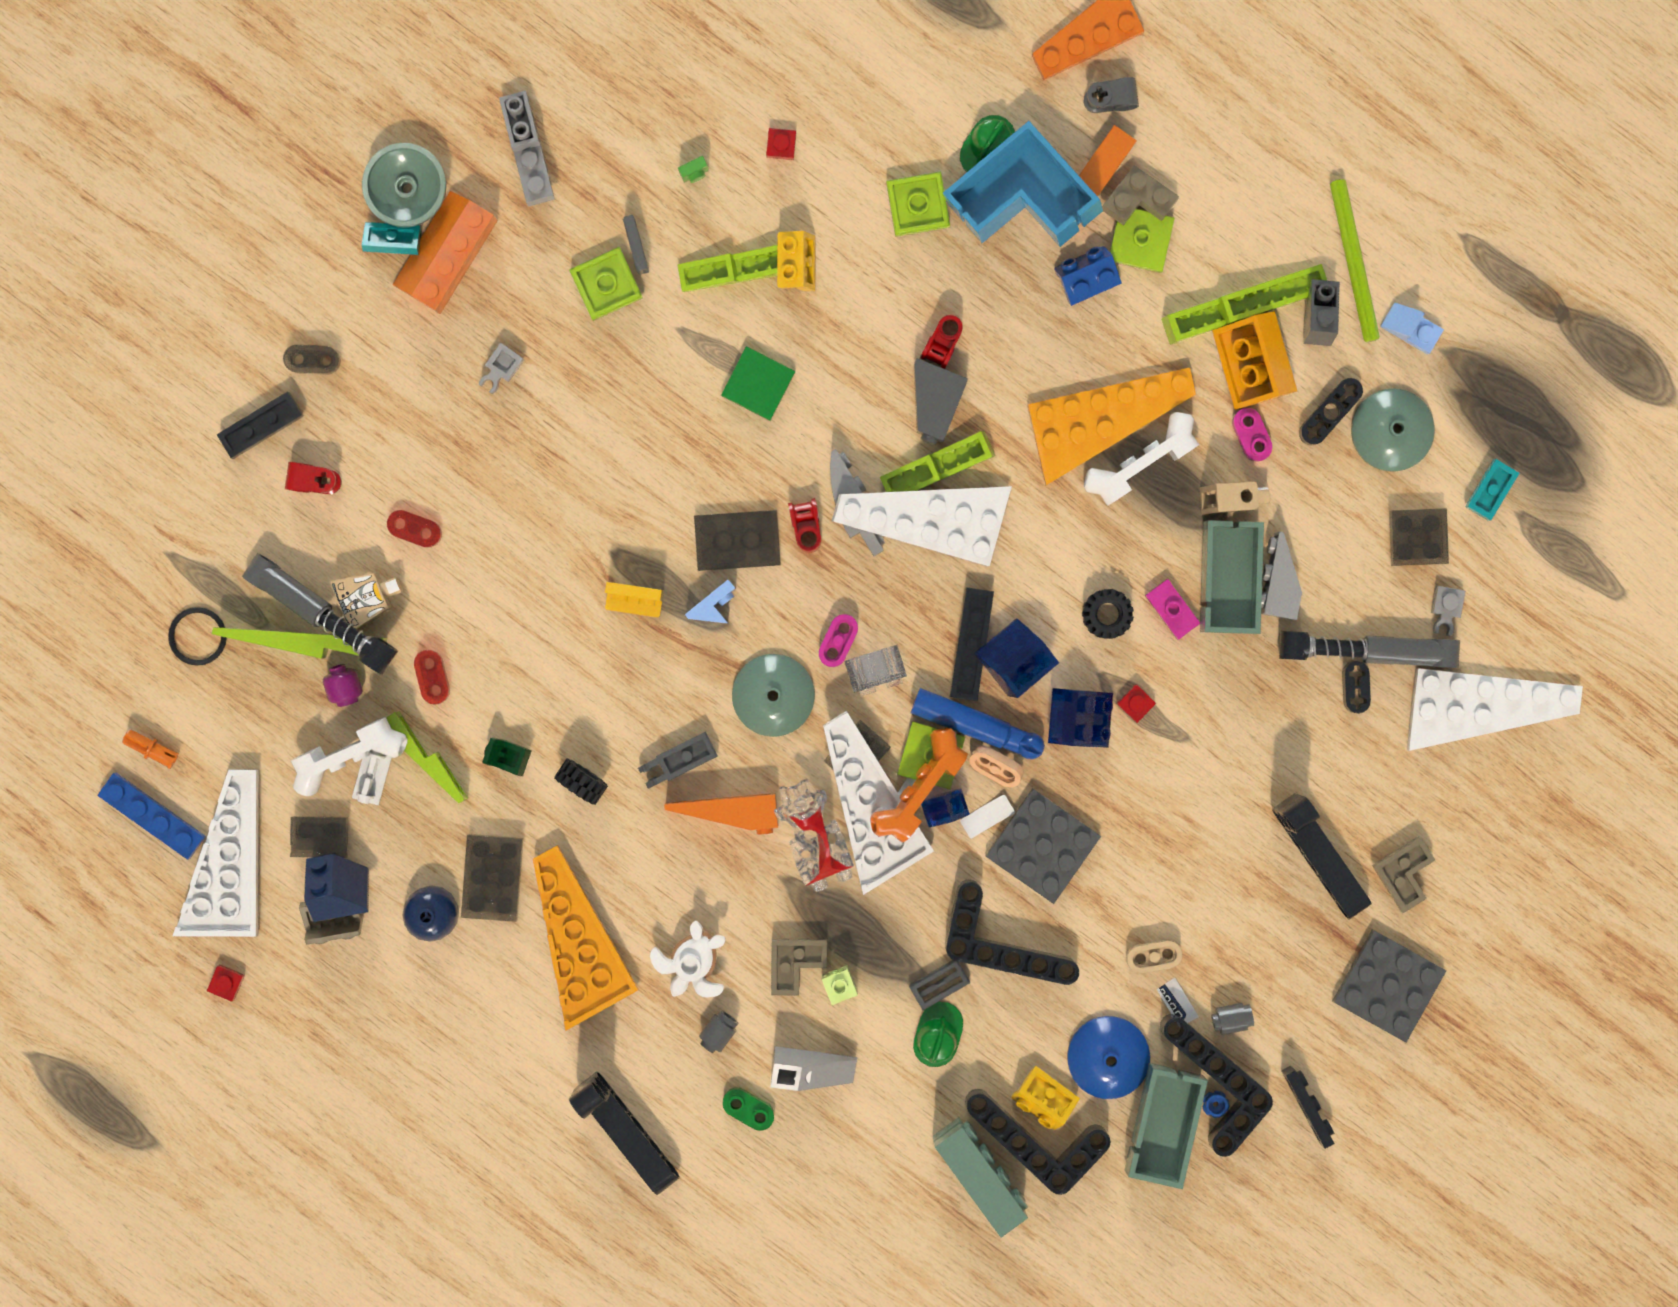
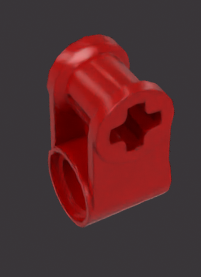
M946 315L939 321L920 359L924 360L926 358L940 365L941 368H946L963 330L962 322L957 316ZM947 321L956 323L958 327V332L953 336L946 335L942 330V325Z
M288 462L285 490L329 495L336 493L342 485L341 477L336 471L304 463ZM322 478H330V484H322Z
M812 498L810 502L795 505L792 502L788 503L792 527H794L799 549L805 553L816 552L821 545L820 521L816 499ZM805 533H813L817 537L814 546L806 547L801 543V538Z

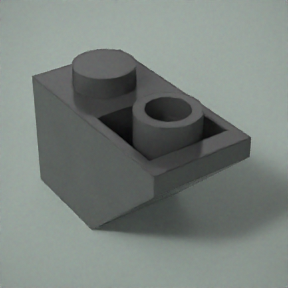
M1311 280L1304 317L1303 344L1331 346L1338 334L1340 282Z

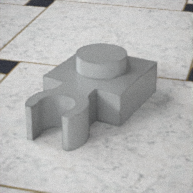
M500 343L485 364L491 371L480 379L479 385L483 387L486 381H493V388L489 392L494 394L499 388L501 378L509 382L524 362V359Z
M1436 586L1431 613L1439 615L1438 620L1433 626L1435 634H1439V627L1442 624L1447 626L1446 636L1453 634L1452 617L1461 618L1466 591Z

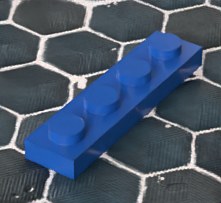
M118 773L111 775L97 795L187 860L191 859L206 838L204 834Z

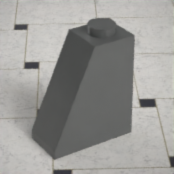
M916 358L914 364L917 433L922 435L921 440L936 445L937 441L943 443L968 378Z

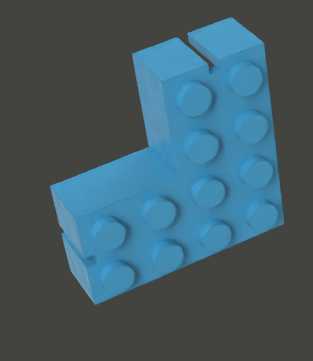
M1030 121L1025 123L943 192L949 207L963 222L965 221L966 226L981 243L985 242L1026 208L1061 247L1079 232V224L1085 227L1103 212L1101 201Z

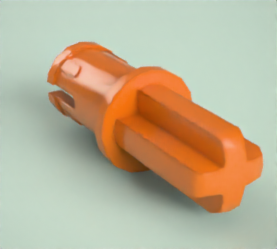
M133 730L127 731L122 740L124 745L144 755L145 759L151 758L168 769L172 768L179 753L158 744L157 739L152 741Z

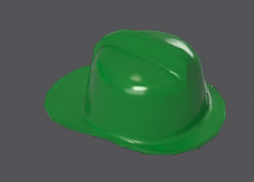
M989 115L982 118L974 126L960 151V162L966 172L1015 133L1013 125L1006 118L999 115Z
M937 1002L924 1010L913 1044L915 1056L921 1063L930 1067H940L953 1059L963 1031V1018L956 1006L948 1002Z

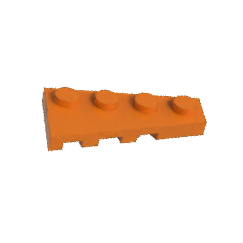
M1097 0L1033 52L1032 57L1044 81L1143 34L1144 29L1130 0Z

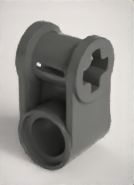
M1125 77L1112 81L1093 83L1084 96L1083 103L1085 108L1091 113L1129 111L1138 108L1139 102L1135 78ZM1094 93H1097L1099 98H1103L1101 102H1098L1097 98H1092Z

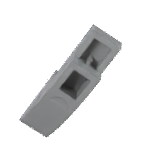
M522 91L500 97L499 100L511 148L514 152L528 207L555 200L548 167L527 92Z
M836 449L831 452L830 461L831 487L835 505L839 494H857L866 490L858 476L853 478L848 468L852 465L845 453L839 454ZM843 525L850 539L860 533L873 556L884 551L881 545L885 544V541L881 535Z

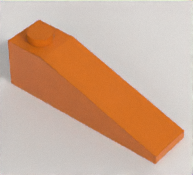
M776 793L667 802L664 804V808L667 811L747 830H756L758 835L773 833V828H778L779 826Z

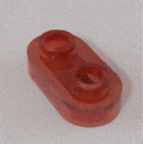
M397 510L391 513L387 519L388 531L393 536L416 545L431 548L436 546L442 538V530L436 522L413 513ZM398 519L405 521L404 528L398 529L396 527ZM429 528L431 536L425 539L422 536V531Z
M434 650L421 651L415 657L414 668L422 698L429 704L443 703L450 694V686L443 659ZM428 658L434 661V666L431 669L425 666V661ZM434 685H438L441 688V693L438 696L432 693Z

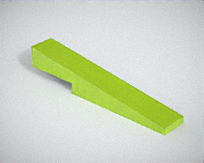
M1322 264L1227 294L1218 299L1163 317L1161 320L1169 344L1172 345L1251 316L1263 314L1307 299L1312 279L1327 281Z
M213 627L212 630L213 635L321 659L326 658L328 649L358 655L357 652L353 651L352 646L344 645L341 638L337 639L332 634Z

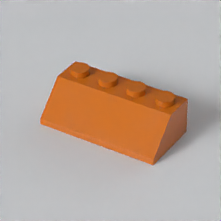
M449 191L440 209L421 237L419 254L410 255L392 285L441 314L498 220L493 214L472 201Z

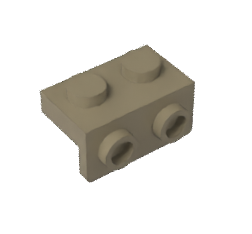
M300 902L299 910L306 930L304 938L306 945L314 943L324 944L337 939L347 940L361 934L363 922L361 914L313 922L306 903Z

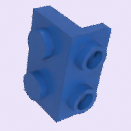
M1105 246L1093 247L1086 254L1077 258L1066 259L1054 268L1055 273L1061 280L1068 303L1071 306L1122 284L1113 256Z

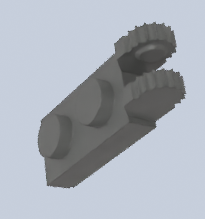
M705 731L657 755L656 759L638 767L640 773H645L651 770L652 767L660 764L664 774L649 779L645 783L649 789L665 780L670 781L718 757Z

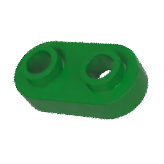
M732 1088L725 1093L723 1108L728 1115L757 1131L766 1130L772 1125L774 1110L770 1104L742 1088ZM739 1099L742 1105L735 1108L731 1105V1101ZM763 1113L766 1118L764 1121H757L755 1115Z

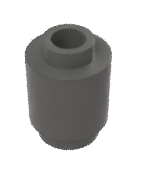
M1243 1003L1217 1007L1216 1014L1211 1015L1214 1030H1220L1221 1035L1246 1031L1248 1027L1254 1026L1250 1004L1243 1005Z
M721 1010L718 1015L714 1014L700 1033L699 1037L702 1039L700 1044L711 1053H714L715 1050L722 1052L737 1030L735 1028L739 1023L732 1016Z

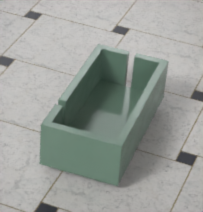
M1209 520L1203 522L1201 602H1206V607H1201L1200 632L1261 634L1264 522L1239 521L1233 523V521Z
M1149 1063L1131 1139L1135 1147L1130 1146L1124 1169L1128 1177L1183 1190L1208 1082L1203 1075L1178 1070L1177 1073L1174 1068Z
M958 1117L932 1136L938 1153L1001 1238L1028 1219L1025 1211L1028 1208L1025 1198L1017 1187L1013 1190L1010 1186L1012 1184L1009 1181V1176L1001 1165L997 1168L995 1167L993 1154L985 1143L979 1145L977 1133L968 1120L963 1123L960 1117Z

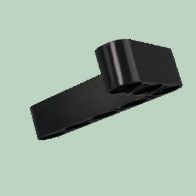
M1294 793L1272 808L1280 824L1348 920L1372 904L1315 821L1320 816L1305 796Z
M972 879L964 880L958 885L945 941V949L951 959L1063 985H1070L1077 981L1079 968L1069 957L975 937L983 891L980 885ZM967 886H973L977 889V895L972 900H966L962 896L963 889ZM962 913H967L971 916V922L966 927L958 926L956 923L957 917ZM961 940L965 943V949L962 953L955 954L950 950V946L954 941ZM988 946L992 949V955L989 959L982 960L977 956V952L981 947ZM1010 952H1015L1019 955V961L1013 966L1007 965L1004 962L1005 956ZM1037 958L1046 960V966L1042 971H1034L1032 969V962ZM1064 964H1070L1073 967V972L1068 977H1061L1059 975V969Z
M1175 1014L1166 1015L1160 1022V1029L1163 1035L1238 1099L1208 1135L1209 1145L1217 1155L1222 1157L1230 1156L1271 1110L1273 1106L1272 1096L1264 1087L1184 1019ZM1179 1022L1181 1025L1180 1031L1174 1035L1169 1034L1167 1031L1169 1024ZM1193 1040H1200L1202 1043L1200 1050L1197 1052H1190L1188 1049L1190 1042ZM1214 1058H1222L1223 1063L1218 1070L1210 1069V1062ZM1235 1076H1243V1084L1240 1087H1231V1080ZM1256 1094H1264V1101L1261 1105H1252V1099ZM1238 1115H1246L1247 1120L1243 1126H1234V1120ZM1228 1136L1229 1142L1225 1147L1219 1148L1216 1146V1141L1219 1137Z
M599 1072L592 1074L573 1090L569 1098L573 1109L583 1119L590 1114L593 1115L652 1192L659 1195L680 1178L674 1166Z
M974 1089L966 1096L965 1103L969 1114L1055 1194L1062 1195L1070 1191L1110 1147L1111 1141L1104 1127L1094 1124L1088 1126L1056 1159L987 1092L982 1089ZM975 1098L985 1099L986 1104L982 1109L976 1110L971 1107V1102ZM995 1117L1005 1118L1006 1123L1002 1128L997 1129L991 1126V1122ZM1099 1133L1104 1136L1102 1143L1099 1145L1090 1144L1092 1135ZM1016 1136H1023L1026 1138V1142L1022 1147H1014L1011 1145L1012 1139ZM1079 1153L1085 1156L1082 1164L1073 1165L1071 1163L1073 1155ZM1043 1155L1046 1157V1161L1041 1166H1034L1031 1163L1033 1157ZM1063 1174L1066 1176L1063 1184L1054 1185L1052 1183L1053 1176Z

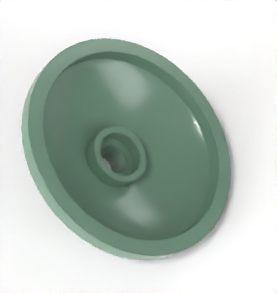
M395 143L379 150L369 160L363 173L362 191L366 204L380 220L396 227H413L428 221L440 209L446 195V177L440 162L427 149L412 143ZM406 184L412 185V190L409 193L403 192V187Z
M1385 389L1367 397L1357 408L1351 424L1352 441L1360 457L1372 467L1390 472L1402 471L1418 464L1429 452L1435 434L1434 420L1428 406L1415 394L1402 389ZM1395 423L1399 424L1402 428L1399 434L1393 430Z
M780 654L762 655L749 661L738 673L732 689L734 710L741 722L753 732L770 737L787 735L802 726L813 709L815 699L814 685L806 669L796 660ZM774 690L778 693L776 701L768 699L769 691Z

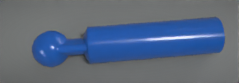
M922 688L919 689L910 712L913 715L951 728L954 731L997 748H1005L1018 753L1026 759L1038 758L1042 755L1045 748L1044 740L1036 733H1029L1013 727L1006 721Z

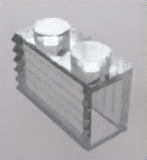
M897 644L844 661L853 692L859 691L861 696L876 692L875 686L886 683L887 688L902 684V678L907 677Z

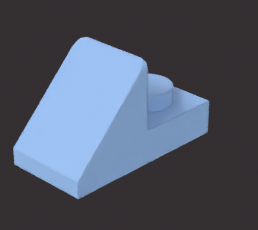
M1396 302L1392 305L1380 326L1427 355L1431 353L1444 330L1423 318L1424 312Z
M729 580L725 581L685 614L686 617L693 620L728 623L715 605L719 603L723 606L734 597L732 591L736 588Z

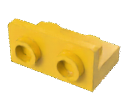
M805 231L779 232L777 234V286L779 288L815 291V235Z
M606 582V610L660 617L664 590Z
M1037 1066L1030 1070L1019 1090L1015 1091L1011 1096L1016 1101L1018 1108L1024 1112L1032 1113L1038 1118L1042 1126L1054 1130L1065 1124L1080 1100L1078 1096Z

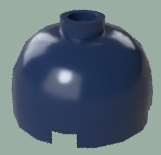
M431 885L418 889L409 896L404 904L402 914L404 926L411 935L419 940L429 942L441 940L450 934L458 923L459 908L454 900L455 898L450 892L438 886Z

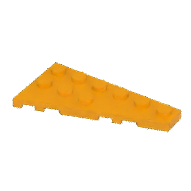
M1190 367L1028 404L1045 486L1196 395Z
M556 845L533 858L542 901V911L546 922L547 937L558 985L565 1031L635 993L639 988L559 845Z

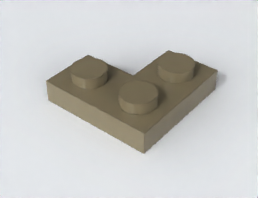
M1134 165L1103 204L1102 208L1103 212L1122 225H1125L1139 206L1162 221L1176 204L1179 196Z
M1418 836L1372 865L1402 913L1427 899L1414 879L1413 874L1434 862L1435 858L1423 839Z
M772 939L771 995L799 996V968H827V939Z

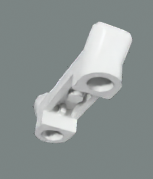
M1174 412L1170 415L1164 442L1159 444L1156 440L1143 449L1145 455L1136 460L1133 455L1121 463L1122 470L1118 473L1090 468L1085 476L1084 489L1086 492L1101 495L1107 506L1132 490L1126 480L1168 452L1175 461L1199 445L1192 435L1194 418L1189 414Z
M383 717L356 731L360 739L359 741L325 756L320 746L291 760L297 773L293 788L298 794L312 796L319 791L325 770L329 769L331 773L345 767L344 761L351 758L354 762H357L369 756L368 751L371 749L396 758L406 748V735L391 729L386 717Z

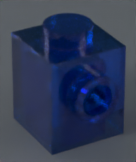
M961 788L937 794L925 799L921 804L929 828L951 823L970 815Z

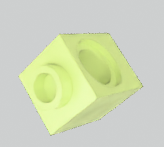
M848 965L822 975V982L831 1005L858 995Z

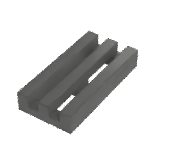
M633 215L625 216L623 222L636 270L640 275L649 273L635 218Z
M952 960L910 984L909 988L922 1010H925L970 984V981L959 962ZM956 968L955 972L918 992L917 988L948 970ZM959 976L962 978L958 983L925 1002L923 1001L922 997Z

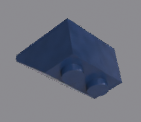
M335 854L307 858L304 901L313 922L369 912L368 867Z

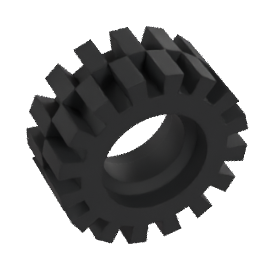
M1114 589L1099 590L1090 595L1084 603V610L1082 612L1083 623L1088 628V631L1096 637L1113 639L1125 634L1124 632L1129 630L1130 624L1134 619V609L1130 604L1129 598H1126L1125 594ZM1105 603L1113 604L1118 610V618L1111 625L1101 623L1097 616L1099 607Z
M566 758L554 776V779L571 793L573 792L579 798L596 805L608 787L597 775Z

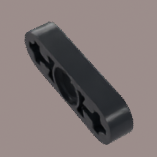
M1347 378L1341 381L1302 424L1299 430V437L1303 443L1307 445L1321 443L1362 397L1363 387L1357 379ZM1344 385L1346 387L1353 385L1355 387L1353 390L1354 397L1349 396L1342 403L1333 398L1334 395L1338 399L1343 396L1346 391L1343 388ZM1327 404H1333L1338 409V416L1334 420L1327 419L1324 415V408ZM1320 421L1329 425L1327 429L1323 425L1317 430L1318 439L1316 437L1311 439L1307 437L1309 434L1307 427L1313 428Z

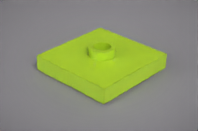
M941 171L886 181L895 237L950 228L947 204L943 195L944 187Z
M1136 209L1125 225L1116 221L1110 253L1115 263L1162 273L1175 218L1166 216L1161 221L1148 211Z
M620 247L569 269L592 321L643 299Z
M912 721L897 775L914 780L917 779L916 774L920 767L925 763L928 764L933 757L930 734L932 731L938 730V728ZM956 734L957 746L962 749L965 736ZM944 772L935 786L951 790L954 776Z

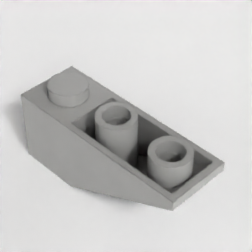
M1276 532L1274 537L1269 539L1267 553L1271 554L1269 564H1265L1262 573V580L1266 582L1264 592H1262L1261 614L1297 620L1302 590L1284 532Z
M775 1046L770 1087L802 1091L853 1083L857 1057Z

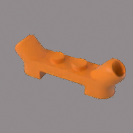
M945 728L932 731L930 734L932 759L928 764L925 763L920 767L916 774V781L902 792L900 796L901 802L895 809L873 812L870 822L875 835L878 837L893 835L902 843L913 835L922 822L914 816V813L943 773L955 776L967 759V752L957 746L956 732L954 730Z

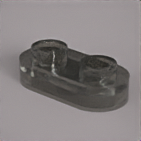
M292 345L286 349L283 355V362L286 368L298 374L329 375L336 372L341 363L339 353L329 346ZM298 355H302L304 360L301 364L297 365L295 358ZM326 356L331 357V363L328 366H324L322 362Z

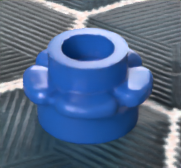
M1221 1091L1208 1092L1204 1096L1203 1111L1214 1118H1220L1229 1109V1100L1225 1098L1226 1095ZM1218 1102V1105L1213 1106V1103Z

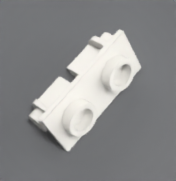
M371 749L368 751L369 756L362 759L352 798L357 799L361 803L379 805L392 757Z

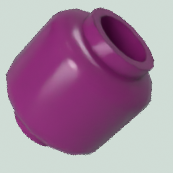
M345 664L329 668L330 673L323 677V685L328 701L337 704V707H344L358 702V697L362 694L363 689L357 670L346 668Z

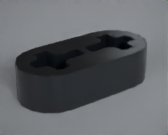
M1349 662L1342 671L1343 703L1345 708L1351 713H1364L1368 710L1371 703L1369 668L1363 662ZM1354 666H1357V669L1362 670L1363 673L1362 676L1357 678L1358 686H1355L1354 677L1349 676V671H1353ZM1355 689H1358V696L1364 699V702L1359 704L1358 709H1356L1354 704L1350 703V699L1355 698Z

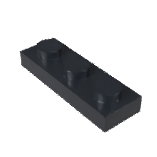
M287 391L217 434V437L230 458L234 459L304 417L291 393Z
M1292 1066L1281 1070L1320 1145L1326 1149L1335 1144L1331 1138V1135L1335 1133L1327 1119L1322 1121L1318 1113L1321 1110L1319 1102L1314 1095L1309 1096L1305 1089L1309 1084L1302 1071L1296 1072Z

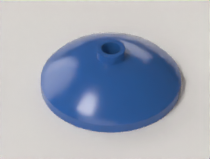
M1101 1016L1086 1022L1075 1032L1068 1047L1067 1062L1074 1081L1086 1093L1101 1099H1117L1132 1093L1144 1081L1150 1063V1050L1144 1035L1134 1024L1120 1017ZM1110 1056L1116 1058V1062L1113 1065L1106 1064V1059Z

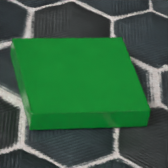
M746 346L721 396L771 421L796 372Z

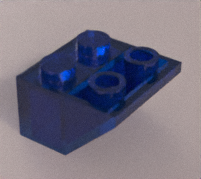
M1017 618L975 653L1005 694L1014 698H1019L1059 664V661L1046 644Z
M1053 688L1048 743L1109 748L1113 693Z

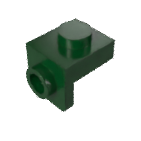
M491 737L485 747L482 763L523 777L532 750L507 740Z

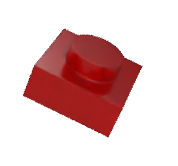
M769 128L766 158L794 160L796 130Z
M1135 684L1116 704L1134 722L1138 723L1153 708L1156 702Z
M219 964L216 967L207 992L233 1002L245 975Z

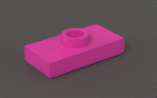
M1168 579L1145 595L1177 640L1201 624Z

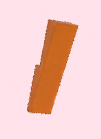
M1116 125L1112 127L1079 174V177L1097 197L1137 142V140Z

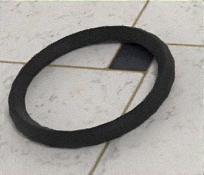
M201 607L189 608L178 614L172 621L168 633L169 645L175 656L182 662L195 666L206 665L220 656L226 645L227 638L221 636L218 649L210 657L202 660H193L185 657L177 649L174 641L175 628L182 618L192 613L206 614L214 619L219 627L225 628L220 617L213 611Z

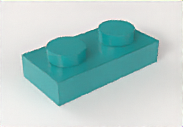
M365 222L361 244L363 252L418 255L422 233L421 226L396 227L387 223Z
M1494 459L1465 507L1487 521H1491L1520 473L1501 461Z

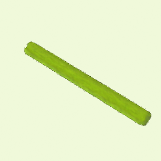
M1339 179L1330 183L1331 193L1363 339L1365 342H1372L1378 340L1380 335L1346 180Z

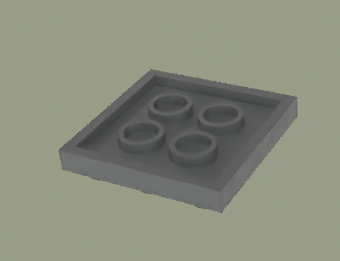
M1032 788L990 848L986 857L1054 904L1101 836Z
M1372 929L1332 1002L1407 1043L1446 970Z

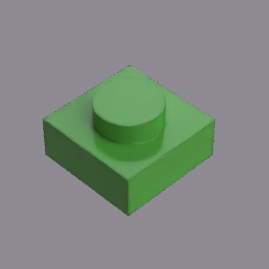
M703 156L678 167L684 183L689 180L690 183L697 182L706 176L705 172L709 171Z

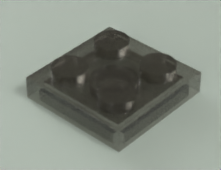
M1447 508L1389 511L1391 566L1449 564Z

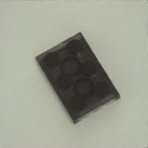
M777 510L694 516L698 571L781 566Z
M467 834L461 918L511 922L518 920L524 838Z

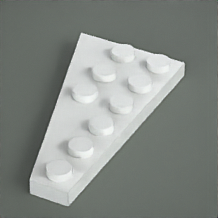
M1012 486L839 494L832 522L990 566Z
M1416 668L1407 751L1580 714L1583 686Z
M845 711L824 724L823 728L864 895L934 852L919 826L913 835L903 843L893 835L878 837L873 833L870 822L873 812L895 809L901 800L898 792L850 715Z
M228 770L218 799V806L214 818L211 820L209 833L205 844H203L190 883V889L186 901L183 903L180 912L181 916L173 936H258L259 770Z

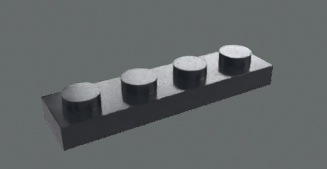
M966 588L950 697L978 701L994 591Z

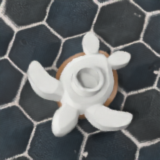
M694 921L690 926L691 935L676 944L672 951L671 959L665 957L657 947L651 950L650 959L657 972L661 974H677L670 985L672 996L675 997L683 994L688 988L689 982H692L696 993L702 997H715L723 992L724 986L722 984L709 982L706 978L710 976L715 968L716 948L725 944L726 938L724 936L715 935L712 937L709 932L703 931V927L698 921Z

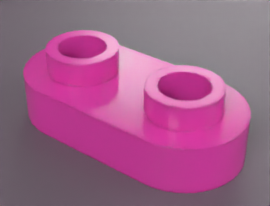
M1252 408L1239 410L1232 419V426L1245 456L1255 462L1265 460L1272 452V442L1261 416ZM1245 417L1252 419L1250 427L1244 425L1243 419ZM1256 442L1262 443L1263 450L1261 452H1257L1254 449Z
M842 614L833 619L819 648V658L824 665L836 667L844 662L858 632V624L852 616ZM841 623L849 625L848 633L843 634L839 631ZM830 648H835L838 651V655L834 659L827 656V651Z

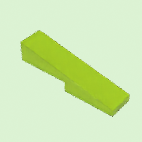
M777 245L677 264L682 292L777 276Z
M980 431L881 476L880 479L886 492L918 491L994 457L995 454L985 431Z
M400 711L386 717L391 729L406 735L407 745L404 751L456 802L461 803L468 799L440 753L436 752L430 756L427 755Z

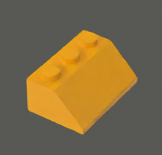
M1275 311L1254 315L1212 330L1235 410L1298 392Z

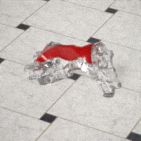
M808 779L800 781L795 786L779 787L783 804L775 809L774 812L780 821L789 822L794 830L795 838L790 840L789 844L805 886L810 884L815 892H819L829 886L826 877L836 874L838 881L844 882L853 877L851 867L854 864L837 821L834 819L831 821V824L826 827L824 826L823 809L827 802L825 790H815ZM807 830L815 831L817 835L815 837L809 834H805L804 832ZM832 833L835 835V843L828 842V834ZM804 850L809 851L811 855H809L807 858H804L801 855V853Z

